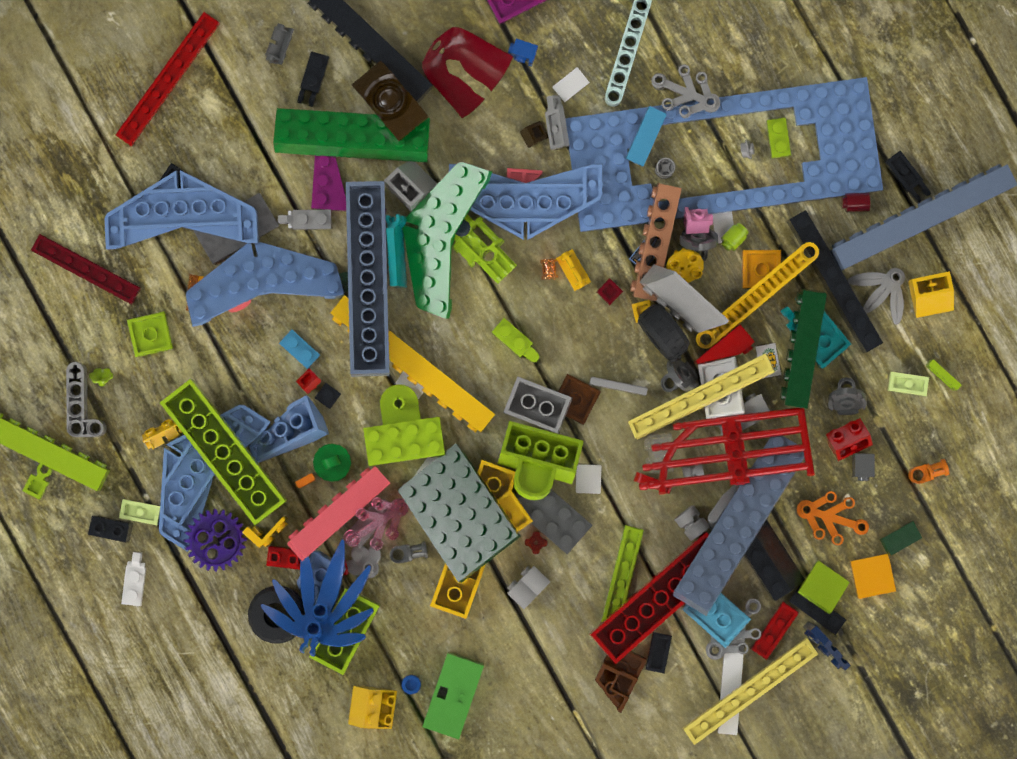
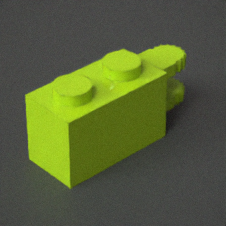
M503 318L491 333L519 358L524 356L530 362H537L540 356L531 347L533 342Z

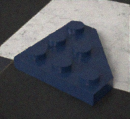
M807 622L803 626L806 630L804 634L811 641L819 644L817 648L824 655L832 657L830 662L838 670L840 668L847 670L851 666L842 658L843 655L838 649L831 646L833 643L816 625Z

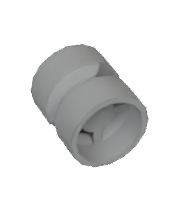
M694 505L687 508L674 519L680 528L685 529L684 533L690 541L697 538L710 527L704 518L699 517L700 512Z

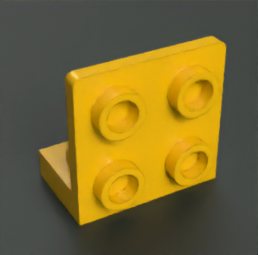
M283 516L265 537L262 536L264 532L256 525L253 527L247 526L242 533L259 548L263 546L268 547L275 539L273 535L276 531L279 533L288 525L286 522L288 517Z

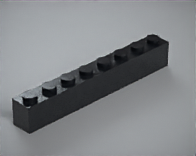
M308 0L307 4L314 11L318 9L323 14L321 18L327 24L332 23L336 27L335 31L342 38L346 36L350 40L348 43L356 51L360 49L364 53L362 57L371 64L373 62L376 65L379 61H382L417 103L433 89V85L344 0Z
M805 210L789 219L787 224L800 246L811 242L819 248V256L811 265L862 353H867L883 344L808 212ZM809 246L804 249V253L808 258H811L815 255V250Z

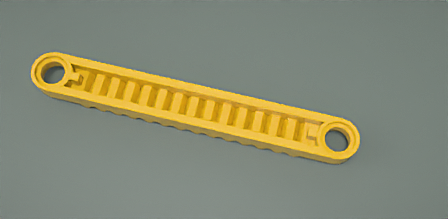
M811 242L803 244L721 314L729 320L728 323L698 333L696 337L698 346L704 349L714 346L814 262L819 256L817 245ZM809 246L815 250V255L811 258L804 255V249ZM703 334L711 336L710 344L705 345L701 342Z

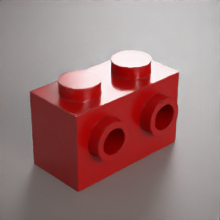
M861 418L850 421L846 425L833 429L826 434L828 445L838 461L873 445L871 435Z

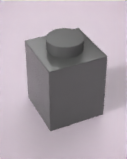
M853 454L852 477H858V481H869V477H875V454Z

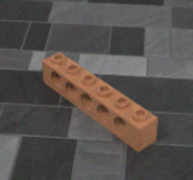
M657 183V187L653 186L651 198H654L653 205H649L647 216L650 217L649 223L645 224L643 229L645 241L640 244L638 254H641L640 262H636L634 273H637L636 281L632 280L630 287L634 297L652 301L657 300L654 295L650 296L643 290L644 286L640 281L642 276L652 267L646 264V258L649 255L655 256L656 262L654 265L664 268L682 188ZM661 199L668 201V207L664 210L658 206ZM661 217L664 220L662 228L655 227V219ZM654 236L660 239V244L657 247L650 245V239Z

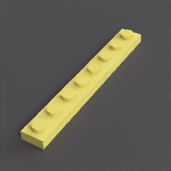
M765 353L628 421L635 439L638 440L775 371Z
M808 638L803 639L682 729L694 745L817 656V651Z

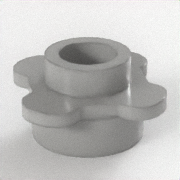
M745 140L740 145L742 157L752 159V155L755 154L754 145L749 140Z

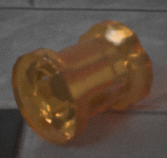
M557 259L540 260L543 270L541 280L558 278L555 265Z

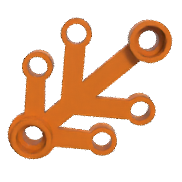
M832 491L827 492L825 496L813 502L809 500L799 502L796 509L797 514L801 518L807 519L815 539L821 540L825 537V531L819 528L815 517L822 518L834 545H841L844 538L838 534L833 522L853 528V531L859 535H864L869 530V524L865 520L858 519L853 521L835 515L846 508L851 509L855 506V500L851 497H846L843 502L825 511L817 508L827 502L833 503L836 501L837 495ZM830 493L834 495V499L832 501H829L827 499V496ZM848 499L852 501V505L849 507L846 506V500ZM805 506H808L810 508V511L808 513H804L803 508ZM861 523L865 526L863 531H860L858 529V526ZM821 530L822 536L817 537L816 531ZM836 536L841 538L839 543L834 542Z

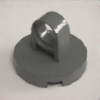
M709 229V233L686 234V231L683 230L682 236L680 235V244L686 249L696 252L701 251V257L705 262L708 258V250L718 245V234Z
M681 356L667 362L668 373L661 379V387L666 392H672L679 388L689 392L699 384L696 383L698 375L688 361L684 363L680 360ZM668 378L674 381L673 388L667 385Z
M847 377L842 378L838 382V389L828 396L829 409L831 411L833 409L837 410L839 415L857 414L859 409L863 408L864 410L867 405L865 393L856 389L854 380ZM845 384H849V385L852 386V388H847V387H846V388H841V387H842L843 385H845Z

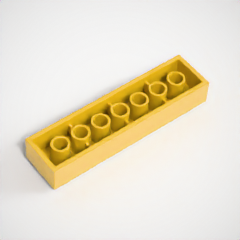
M484 460L481 461L478 473L495 499L513 489L515 471ZM445 563L430 606L467 619L485 565L462 583H458Z

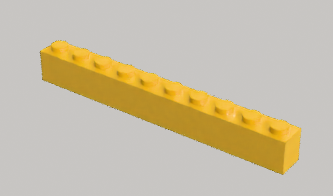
M344 295L330 313L333 315L332 320L338 325L345 324L348 327L347 332L349 333V298ZM388 330L389 360L394 363L391 367L400 374L402 371L408 374L407 379L415 386L417 383L423 386L422 391L429 397L432 395L439 399L437 403L444 409L447 407L451 408L454 411L452 415L460 421L462 419L466 420L469 423L467 427L473 432H482L495 414Z

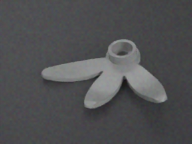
M893 268L887 274L867 272L848 279L849 284L857 286L881 284L868 298L863 309L866 314L873 311L891 293L890 310L892 320L896 325L900 323L904 310L903 294L900 287L905 281V274L902 270ZM894 274H897L899 276L898 281H895L893 279Z

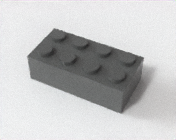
M552 489L545 498L540 500H528L518 493L516 495L533 520L531 523L566 554L573 549L593 526Z

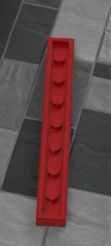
M203 12L115 134L118 138L131 147L218 28L220 22L206 12Z

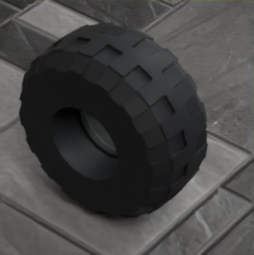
M653 304L640 314L638 318L639 325L666 359L675 360L688 350L690 344L688 338L663 306Z
M274 586L267 587L257 593L250 603L248 609L249 625L254 634L263 641L273 644L288 642L296 636L279 626L271 624L266 617V613L261 608V604L267 606L273 603L282 604ZM282 586L295 601L301 614L305 615L302 598L294 590ZM288 614V617H289L293 622H295V621L292 619V617Z

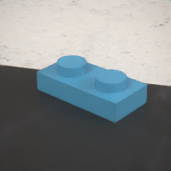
M292 329L279 343L307 369L320 357V354Z

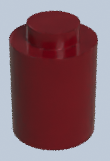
M869 192L845 193V197L841 198V207L845 209V212H869L870 194Z

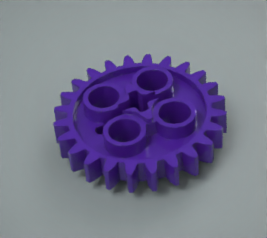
M216 508L213 509L212 514L209 510H206L205 516L198 513L200 519L192 518L194 525L188 524L187 526L191 530L184 532L189 536V538L183 539L184 542L189 543L184 548L185 550H191L187 556H195L192 562L195 564L200 561L198 565L200 568L206 564L207 571L210 570L211 566H213L215 572H217L218 566L222 570H225V564L232 567L231 561L238 562L236 556H243L240 549L246 548L242 542L247 541V538L241 536L244 530H240L243 524H236L238 517L231 519V512L225 516V510L221 509L219 514ZM222 522L223 529L216 532L214 529L215 524ZM230 530L229 534L222 536L226 531ZM206 532V539L199 542L197 539L198 534ZM213 536H216V537L218 538V539H217V541H218L217 544H215V543L212 542V541H213V538H212ZM231 538L233 540L232 546L225 548L224 541ZM210 543L204 549H200L201 546ZM215 548L216 555L213 558H208V550Z

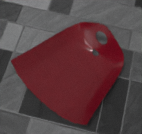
M451 27L431 44L422 62V69L433 86L448 101L459 116L464 118L472 113L485 99L476 94L459 77L450 74L446 61L449 59L460 61L464 70L472 78L483 83L492 92L510 66L513 56L465 29ZM438 41H441V43H440V45L438 46V48L435 49V50H433V47L435 46V44H436ZM444 48V53L440 54V50Z

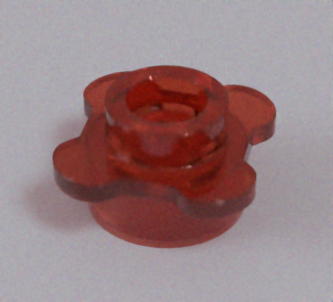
M538 531L533 532L532 536L525 540V545L532 549L533 554H539L540 549L548 544L547 540L543 539Z

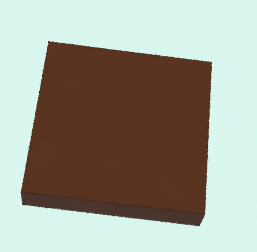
M569 374L566 375L558 391L573 398L566 417L582 425L585 424L601 393L600 390Z

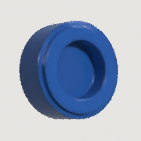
M407 675L402 681V689L407 694H415L421 688V681L416 675Z

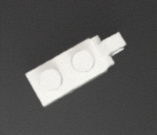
M133 552L132 561L127 562L121 604L142 606L146 568L145 563H141V552Z

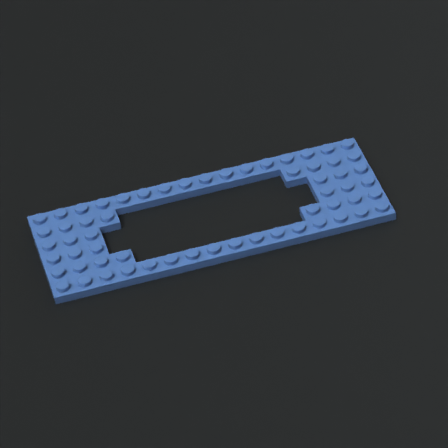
M867 77L719 97L720 107L717 111L709 113L702 110L691 114L688 118L680 116V107L684 105L691 107L699 102L689 101L673 107L670 111L664 110L662 105L652 106L667 114L662 125L786 108L794 109L796 126L815 124L820 160L801 163L804 182L679 199L675 219L684 218L685 207H689V210L707 209L708 214H717L845 196V193H870L883 190ZM709 100L707 102L708 105H712L714 103L713 100ZM648 107L565 118L572 170L591 164H603L602 197L599 201L578 212L580 232L649 223L650 217L647 216L649 205H653L654 201L651 198V183L632 186L629 160L625 159L628 153L627 149H630ZM684 109L682 111V114L685 115L689 111L687 109ZM659 201V208L662 210L666 209L668 201ZM659 217V218L655 219L654 222H659V221H664V220H663L661 217Z

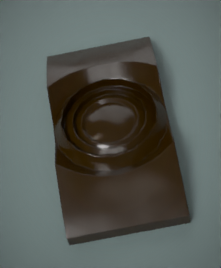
M379 61L351 84L398 141L428 118V115L382 61Z

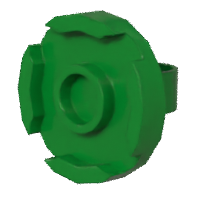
M333 443L319 448L313 459V466L317 475L323 480L330 482L339 481L346 477L352 464L348 451L341 445Z

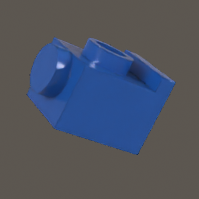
M516 38L515 43L510 44L508 54H511L517 62L525 63L527 61L528 66L532 67L538 45Z

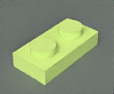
M890 372L887 391L927 396L929 377Z
M126 499L122 500L119 518L158 525L160 506Z

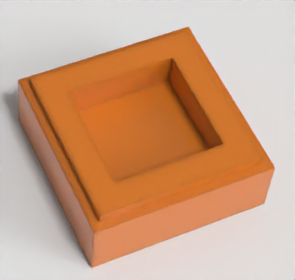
M311 473L295 483L298 488H302L317 478L314 473Z

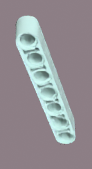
M634 0L605 94V102L611 107L618 106L622 100L652 0ZM643 2L647 8L639 10L636 4ZM637 20L640 22L641 27L633 28L631 22ZM626 39H633L635 45L632 47L627 46L625 43ZM623 56L628 57L630 63L623 65L619 59ZM618 74L622 75L624 77V81L622 83H617L614 80V76ZM612 92L616 93L619 99L611 101L608 95Z

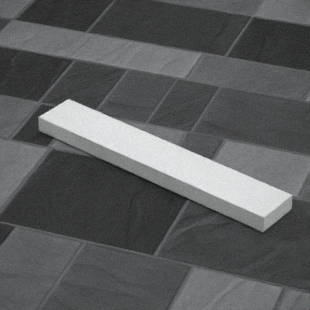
M745 638L733 639L728 646H738L739 643L745 642ZM744 645L739 647L740 652H744ZM725 653L723 655L720 700L741 686L744 654ZM739 713L721 725L717 733L737 735Z

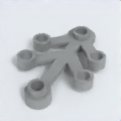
M686 64L681 65L678 69L679 75L683 77L686 88L668 81L665 75L657 73L652 77V86L656 90L666 88L682 95L674 99L665 98L662 101V107L666 111H670L673 107L692 100L699 103L691 107L681 106L679 114L682 118H688L691 114L702 110L712 113L720 107V99L716 94L711 93L705 72L696 74V81L701 85L704 95L696 92L690 76V68ZM684 68L688 69L687 73H681V70ZM700 76L705 77L703 81L698 80ZM662 78V82L657 83L656 79ZM709 100L714 101L712 105L707 104ZM666 102L671 103L670 107H665L664 105ZM687 109L689 112L685 115L682 114V111Z
M749 599L746 602L744 613L748 617L752 614H757L761 610L760 602L757 599ZM751 603L757 604L756 610L750 609ZM758 628L741 631L734 639L752 638L758 640L761 637V631ZM754 630L759 632V636L756 638L752 636ZM712 636L711 642L706 646V654L713 660L721 659L725 653L746 654L749 650L746 643H739L738 646H727L725 648ZM741 645L746 646L745 652H740L739 647ZM715 646L719 648L717 654L712 653V648Z

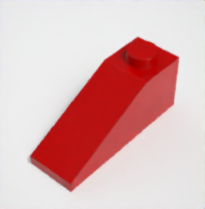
M740 324L694 362L697 365L737 356L741 353L746 355L753 349L751 345L755 341Z

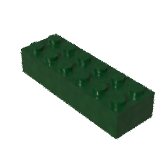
M801 288V292H797L796 303L799 306L798 311H794L792 320L795 324V330H791L789 338L792 348L787 350L786 356L789 366L784 369L783 374L786 384L785 387H781L780 398L783 400L784 405L808 409L827 293L823 291Z

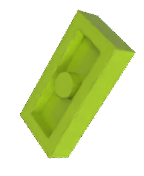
M786 118L767 120L766 125L771 159L791 156Z

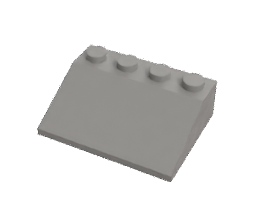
M653 265L640 281L644 286L643 290L650 296L654 295L657 298L656 302L670 309L669 314L677 320L680 318L684 322L683 326L690 332L694 330L700 333L727 324L729 321L673 270Z

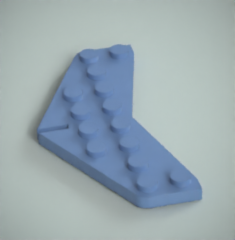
M449 164V171H450L456 164ZM603 164L587 165L528 183L492 173L489 183L485 189H482L470 210L523 240L524 222H527L528 240L601 199Z
M176 170L106 214V249H119L181 227L245 243H259L258 213L253 206L181 170V188H179L178 171Z
M259 242L254 243L257 257H254L251 243H247L191 287L186 293V301L192 327L203 325L211 321V318L260 295L276 293L338 299L344 296L338 268L334 263Z
M238 405L221 414L245 447L249 446L271 423V421L245 405ZM183 435L166 444L181 454L180 457L164 448L159 532L163 537L185 550L184 547L189 545V543L184 542L183 539L189 538V536L184 532L191 530L187 526L188 524L194 525L192 518L198 520L200 519L198 513L203 514L215 474L187 437Z

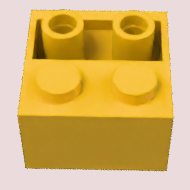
M950 271L914 278L908 281L916 318L954 311V289Z
M353 686L348 724L367 729H392L397 691L369 686Z

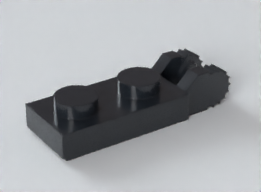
M311 51L300 86L301 90L297 103L302 104L307 90L312 92L308 102L309 106H314L329 63V56Z
M898 151L884 162L917 204L922 200L913 189L918 185L926 196L931 194L924 184L922 177L901 151Z

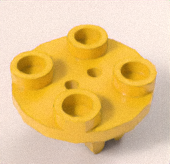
M682 248L680 251H674V254L666 264V269L677 272L689 283L702 277L704 261L696 251Z

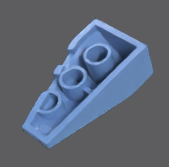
M307 395L291 403L286 408L287 411L281 417H277L274 420L275 423L258 436L249 446L252 456L258 463L310 444L329 434L324 417Z

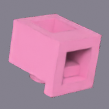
M685 207L683 223L686 234L709 233L710 225H713V215L708 214L707 209L689 210V207Z

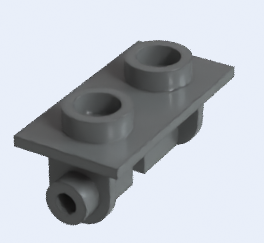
M279 23L274 27L271 39L276 41V43H269L265 53V60L269 61V63L282 65L292 39L293 28H287Z

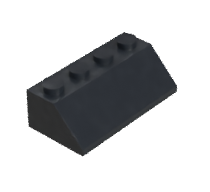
M766 519L744 556L771 599L777 601L795 589L805 579Z

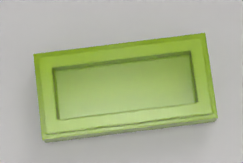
M934 359L929 360L926 364V367L952 391L958 390L962 386Z

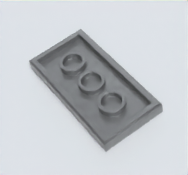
M260 193L244 201L257 210L259 238L279 227ZM194 231L213 265L247 244L217 235Z

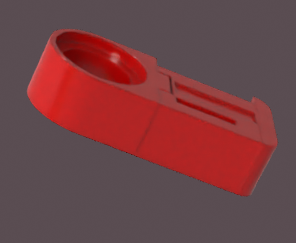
M636 472L633 481L649 483L659 480ZM666 487L667 494H670L672 487Z

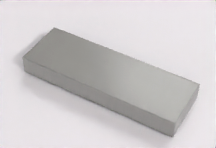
M591 377L589 385L643 396L647 395L648 390L647 387Z

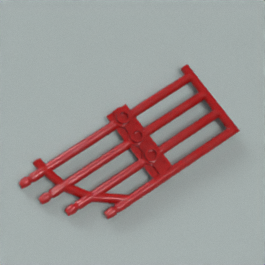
M798 407L674 423L673 430L684 429V431L673 442L651 445L652 451L655 452L668 450L663 461L642 465L643 471L660 470L659 481L640 483L639 490L659 488V494L663 495L666 494V487L730 480V485H744L750 483L749 477L803 470L807 471V476H813L815 471L805 410ZM798 415L799 426L742 433L741 422ZM722 425V436L686 440L697 428ZM801 434L802 444L745 451L744 440ZM720 443L725 445L726 454L672 460L676 450L680 448ZM804 452V463L748 469L746 459ZM727 461L728 472L667 479L669 468Z

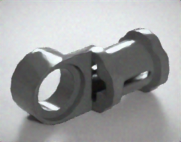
M425 541L417 545L395 546L390 551V558L395 563L410 562L415 558L421 557L428 558ZM396 549H401L404 552V557L401 560L393 558V552Z

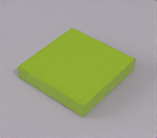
M165 311L127 320L136 358L174 349Z
M818 560L798 593L828 614H831L850 582Z

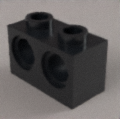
M94 515L91 517L88 535L127 543L130 542L133 523Z

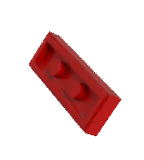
M782 601L761 632V637L754 642L750 649L767 660L799 612Z

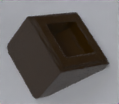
M541 121L533 123L520 131L528 148L549 138Z

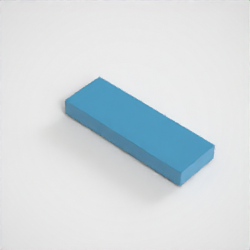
M648 106L625 159L644 167L667 115L666 113Z

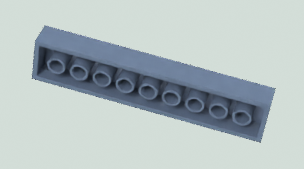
M998 164L987 170L986 175L982 172L969 179L970 183L968 184L965 180L952 187L953 191L951 192L949 189L935 195L934 200L930 197L917 204L918 208L911 206L900 212L901 216L898 217L895 214L884 220L883 225L878 222L867 228L866 233H863V231L857 232L849 237L850 241L848 242L843 239L832 245L833 249L830 250L831 254L842 271L1017 186V182L1008 164L1003 167L1001 164Z
M384 181L346 182L351 377L389 376Z
M784 436L770 437L763 449L797 444ZM804 452L758 457L751 469L802 463ZM796 471L749 477L750 483L740 485L674 590V597L703 615H708Z

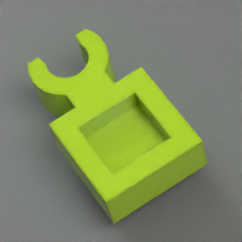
M39 464L37 467V476L31 474L22 490L38 500H41L49 485V482L45 481L46 477H49L53 472V469L49 468L47 473H43L42 468L44 465Z

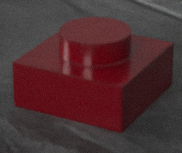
M610 278L596 291L609 306L623 292Z

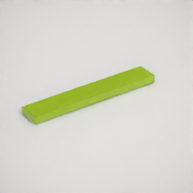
M627 525L624 527L601 622L627 600L644 532L643 529Z

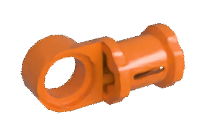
M941 459L938 463L931 465L928 463L911 468L908 476L911 482L921 484L934 480V477L948 476L949 467L945 459ZM915 470H920L923 473V477L919 481L913 478Z

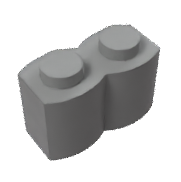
M534 565L531 568L527 566L521 572L523 577L518 582L514 580L507 587L509 589L507 594L523 609L550 583Z

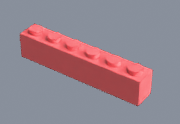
M376 466L371 470L369 467L360 474L362 477L357 482L353 480L346 486L348 490L344 494L339 492L331 499L333 503L329 507L325 504L317 512L319 515L315 519L310 517L303 524L305 528L300 532L295 530L289 536L290 541L287 545L301 561L305 560L389 486L390 482Z

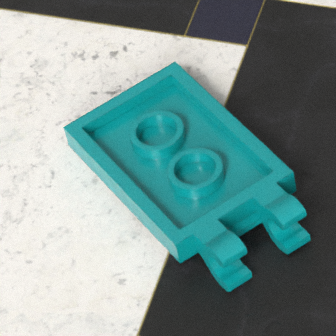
M396 214V217L386 215L390 286L406 288L405 246L402 230L406 224V217Z
M788 306L784 307L780 312L789 321L785 326L791 332V330H795V324L792 322L794 313ZM825 311L816 356V363L821 369L825 368L852 345Z

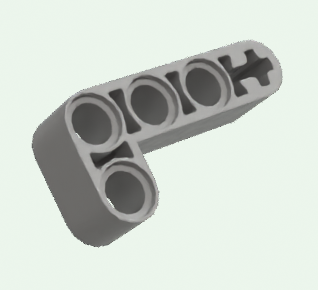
M72 362L66 370L67 432L73 437H101L106 433V424L102 420L88 419L87 368L82 363ZM79 368L81 369V372L75 374L73 373V370ZM73 379H80L81 382L73 381ZM76 385L81 387L79 395H74L73 388ZM76 404L81 406V412L78 415L73 412V407ZM76 423H79L82 428L78 434L73 431V426ZM95 423L101 426V430L97 434L92 430V426Z

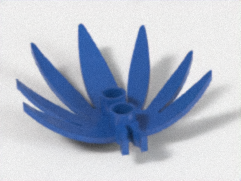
M344 540L340 541L321 585L317 604L315 605V584L309 556L300 562V585L305 615L301 614L295 601L275 579L272 580L277 596L295 622L280 611L261 604L263 611L274 623L288 633L304 639V643L301 644L299 649L300 653L304 654L305 649L310 645L311 650L309 653L314 657L316 653L315 648L319 643L327 646L343 647L356 644L366 638L365 634L340 633L347 632L363 623L374 612L373 608L353 615L334 625L355 603L371 571V566L368 565L350 586L332 612L343 579L345 565Z

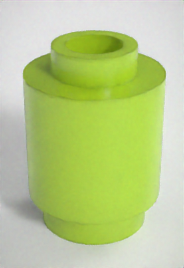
M740 223L732 225L721 237V245L728 251H735L746 240L749 234L748 230Z

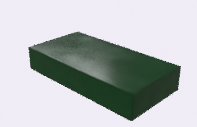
M911 521L884 536L880 541L888 556H892L922 539V536L914 521Z

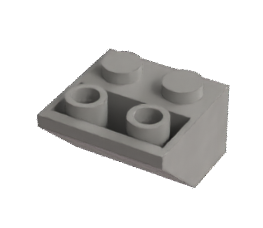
M412 161L397 167L384 180L385 186L410 211L437 185L416 162Z

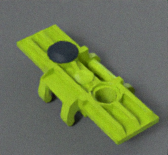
M466 215L455 234L454 240L456 242L453 245V250L456 253H460L467 260V264L471 268L477 262L499 284L517 265L500 248L505 240L499 238L483 222L484 219L481 216L473 221ZM477 227L493 242L490 246H487L473 232ZM493 252L494 258L491 261H486L484 259L486 254Z

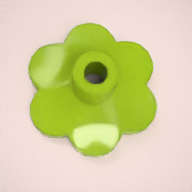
M97 368L89 373V378L93 383H98V386L103 387L113 378V373L107 368Z

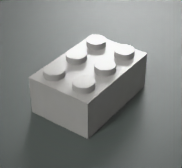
M517 376L504 413L559 434L573 398Z

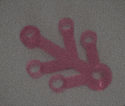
M379 497L374 498L372 501L373 508L378 511L383 508L389 509L384 514L367 511L364 508L358 509L356 517L359 520L366 521L369 519L374 521L357 532L348 530L343 536L345 543L350 547L358 546L361 538L376 529L375 535L370 541V546L376 551L380 550L383 547L381 539L387 521L391 518L392 521L390 527L386 530V536L391 540L397 539L399 536L397 527L400 518L409 510L405 499L397 498L389 502Z

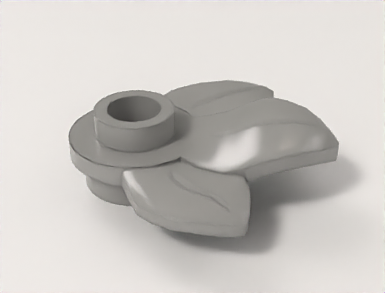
M356 544L353 545L351 551L352 560L346 562L348 571L353 575H360L368 565H371L372 569L368 578L375 577L379 572L378 562L381 558L379 548L376 545L371 546L369 549L364 546L359 548Z

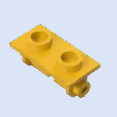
M573 249L564 252L556 258L574 291L591 283Z
M167 419L161 426L146 430L142 435L143 443L146 444L148 449H155L165 443L162 438L163 436H166L167 440L170 441L181 436L180 433L182 431L172 419Z

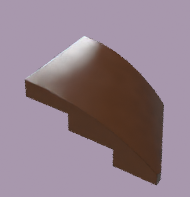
M630 651L617 664L613 663L606 655L595 678L597 684L603 689L606 696L620 713H622L647 662V658L633 651Z

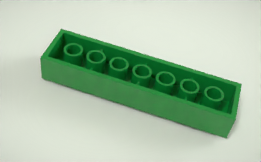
M277 108L273 139L275 153L428 163L430 118H427L403 139L398 141L376 114Z

